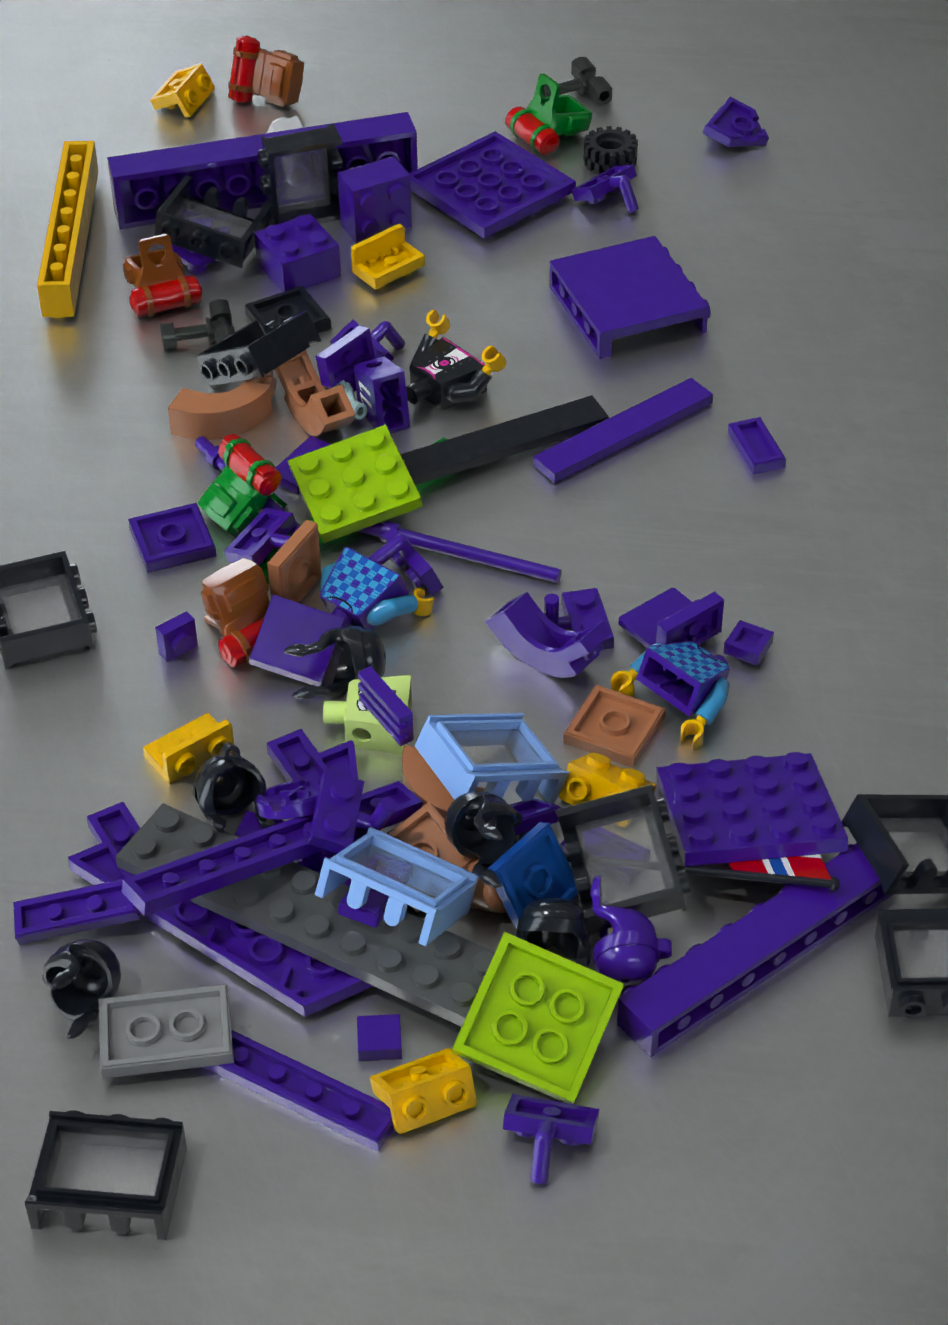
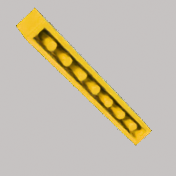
M64 141L37 282L42 317L64 318L74 317L99 172L94 141Z

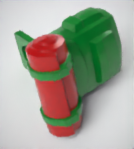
M545 73L539 75L534 97L527 109L515 107L508 112L505 118V124L513 133L512 135L517 138L520 137L532 147L535 153H541L543 156L557 149L559 136L569 137L579 132L587 131L592 120V112L570 95H559L560 84ZM547 84L550 88L551 96L544 97L543 89Z
M233 433L226 435L219 445L218 454L226 466L201 496L198 505L218 526L236 539L259 515L260 510L266 504L269 497L284 509L288 504L274 493L280 485L282 478L274 464L259 455L247 440Z

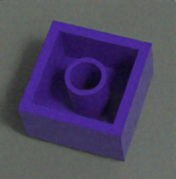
M394 156L338 172L340 225L356 244L399 223L405 229L412 227L410 174Z
M311 214L301 215L295 219L277 225H270L265 229L254 232L256 262L281 292L300 286L306 289L341 277L339 244Z

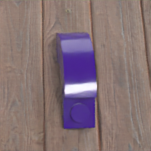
M528 592L508 601L485 621L497 639L516 658L543 674L558 678L578 675L600 655L599 652L604 648L601 642L612 633L604 621L577 632L565 630L554 624L544 615Z

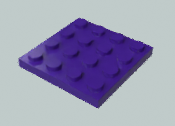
M496 131L409 173L412 192L484 239L572 194L571 190L576 188L575 180Z
M792 752L785 756L774 757L751 756L747 759L730 761L714 759L708 763H673L669 766L656 767L657 784L662 798L664 797L670 823L685 867L848 852V836L811 753Z

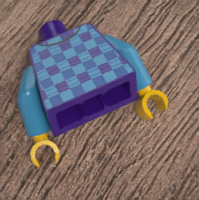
M347 546L343 549L336 562L322 569L320 598L331 614L344 618L342 627H348L351 624L374 630L377 626L401 615L414 613L418 616H428L432 613L434 598L424 599L425 591L422 588H416L413 595L409 594L410 592L400 574Z
M692 641L653 644L647 647L646 651L629 666L631 668L629 672L617 671L612 675L611 688L614 691L619 690V693L634 697L635 688L633 682L638 680L689 717L695 715L696 719L686 720L682 723L680 742L682 743L687 735H695L692 749H699L703 744L704 726L706 724L711 725L726 703L730 687L727 681L730 672L728 662L724 656L720 654L713 655Z

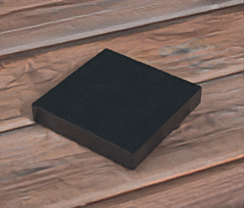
M303 286L245 305V314L252 322L258 321L264 335H266L264 325L274 320L280 326L286 319L295 317L303 311H308L318 333L332 329L329 316Z

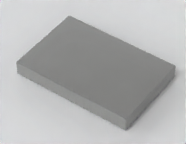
M228 984L99 999L100 1070L102 1079L234 1063Z

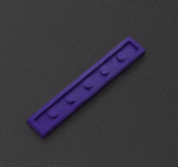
M689 378L533 456V466L553 483H556L712 404L713 394L693 378Z
M233 1030L234 1063L204 1067L376 1152L380 1151L394 1131L390 1108L384 1102Z

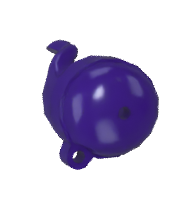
M601 875L595 876L590 892L592 909L596 916L610 922L613 932L608 934V929L599 931L601 940L593 948V968L596 972L623 983V988H629L634 985L638 986L653 976L660 959L672 956V942L666 938H657L654 925L645 914L633 909L603 906L607 905L608 902L602 903Z

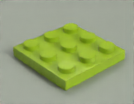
M386 425L287 460L313 522L318 525V532L322 543L423 507L420 494Z
M504 932L451 1053L559 1101L574 1104L624 984Z

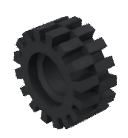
M607 126L606 130L599 127L597 132L591 130L589 135L586 134L584 140V165L587 166L589 171L594 170V173L598 175L613 166L634 165L635 168L638 151L636 135L634 133L630 134L631 131L627 129L622 131V127H617L616 130H613L612 126Z

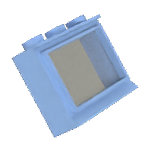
M523 713L428 715L415 743V748L454 800L460 795L475 791L479 782H488L484 791L503 798L510 782L519 781L515 791L522 801L532 799L538 789L547 802L555 803L570 773L558 766L557 761L523 720Z
M369 827L366 835L332 858H324L315 895L323 898L351 878L347 895L348 905L353 909L363 906L368 900L371 888L388 895L384 920L389 926H396L404 919L408 905L427 913L418 942L423 946H427L469 912L479 876Z

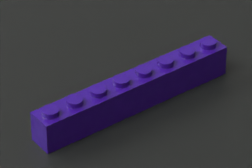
M857 843L849 844L848 852H840L839 855L825 863L830 877L835 876L840 881V887L836 892H830V888L787 884L778 895L765 903L756 904L747 915L733 924L728 923L724 925L715 936L703 944H695L680 959L670 965L661 966L652 977L640 985H634L626 989L621 997L618 998L617 1025L649 1057H653L894 894L884 895L882 882Z

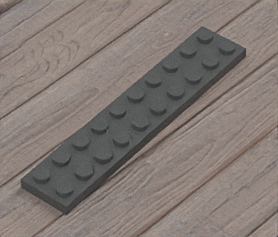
M163 803L115 856L118 868L136 875L239 837L224 830L217 831L213 825ZM295 862L282 865L189 900L461 1027L495 954L494 951L447 930L430 944L423 946L418 942L425 920L407 912L404 919L396 926H389L383 918L377 928L338 914L339 902L350 887L342 884L325 897L320 898L315 895L320 873Z

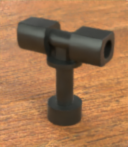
M578 57L571 62L573 80L558 83L560 84L559 95L577 91L580 96L587 93L597 105H604L612 100L613 88L604 77L595 76L596 68L587 57ZM547 84L543 89L544 97L551 96V91Z
M217 299L209 303L210 318L205 317L206 324L174 328L173 322L160 323L163 348H177L176 341L208 337L209 343H213V341L218 343L233 334L235 329L232 326L228 300Z

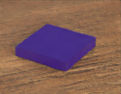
M197 503L128 519L130 531L147 573L217 556L215 544Z
M273 594L248 664L313 686H321L335 644L327 647L324 651L305 655L304 657L285 654L284 650L294 644L308 645L317 642L326 631L342 627L344 618Z

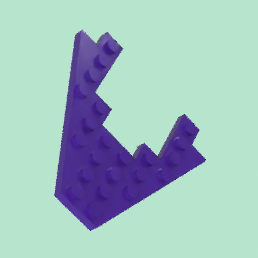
M302 729L267 742V753L287 782L304 780L309 781L310 786H319L318 780L321 779L326 769L358 779L355 745L352 740L320 753ZM120 802L86 816L88 827L99 844L69 856L68 862L71 871L93 885L133 876V874L117 867L115 857L140 829L125 803ZM361 837L354 839V840H353V843H354L355 841H357L358 839H360ZM323 850L296 861L304 867L321 873L324 858L330 859L337 853ZM350 878L343 884L350 887L352 879ZM189 900L144 916L157 926L165 929L304 1017L373 986Z

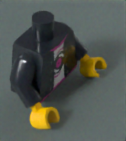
M431 310L426 317L427 324L431 329L428 335L424 334L409 366L410 385L406 386L407 400L415 405L425 399L437 408L444 410L459 403L475 401L479 395L487 392V384L492 379L490 374L505 368L506 359L501 352H498L491 345L482 352V360L486 363L484 364L447 338L442 337L438 340V335L445 334L450 329V321L444 314L438 322V312Z

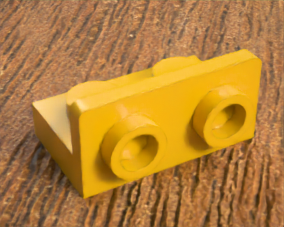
M201 63L175 71L150 99V102L155 110L165 107L174 109L179 106L184 117L188 118L197 111L215 90V86Z
M206 713L143 747L144 758L170 785L184 776L192 774L209 758L220 755L224 744H234L232 724L227 719L218 723L209 713Z
M446 1048L370 1076L372 1092L390 1108L394 1130L399 1134L476 1106L477 1098L471 1066L458 1055L451 1053V1049Z

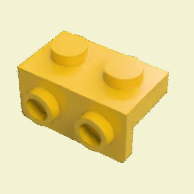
M399 223L351 247L352 273L376 290L425 266V255L405 241V227Z
M589 753L568 763L566 770L570 773L558 796L569 804L577 805L651 784L655 792L657 784L646 780L645 775L640 771L630 768L621 769L610 764L611 760L608 757L598 753ZM632 819L616 823L615 825L627 828L630 826Z

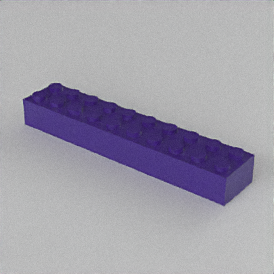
M408 112L334 123L342 139V145L336 146L343 165L342 168H338V172L393 156L408 173L418 169L417 131ZM330 124L107 157L113 206L119 229L155 224L157 211L185 175L192 177L190 198L204 202L207 190L210 187H215L220 192L219 208L233 212V205L239 197H244L248 200V210L262 208V203L266 202V195H263L260 186V176H264V168L261 169L257 151L262 149L261 136L270 138L325 128ZM321 149L275 157L279 205L324 198ZM184 210L180 215L184 219L204 217Z

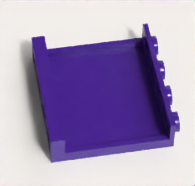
M656 236L550 260L549 287L599 359L611 357L612 340L690 320L695 323L702 334L707 333V321L711 316L708 301L700 296L694 283L687 279L681 266L675 263L668 249L662 246Z

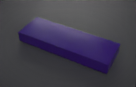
M123 879L13 902L15 939L21 945L140 920V911L122 893Z

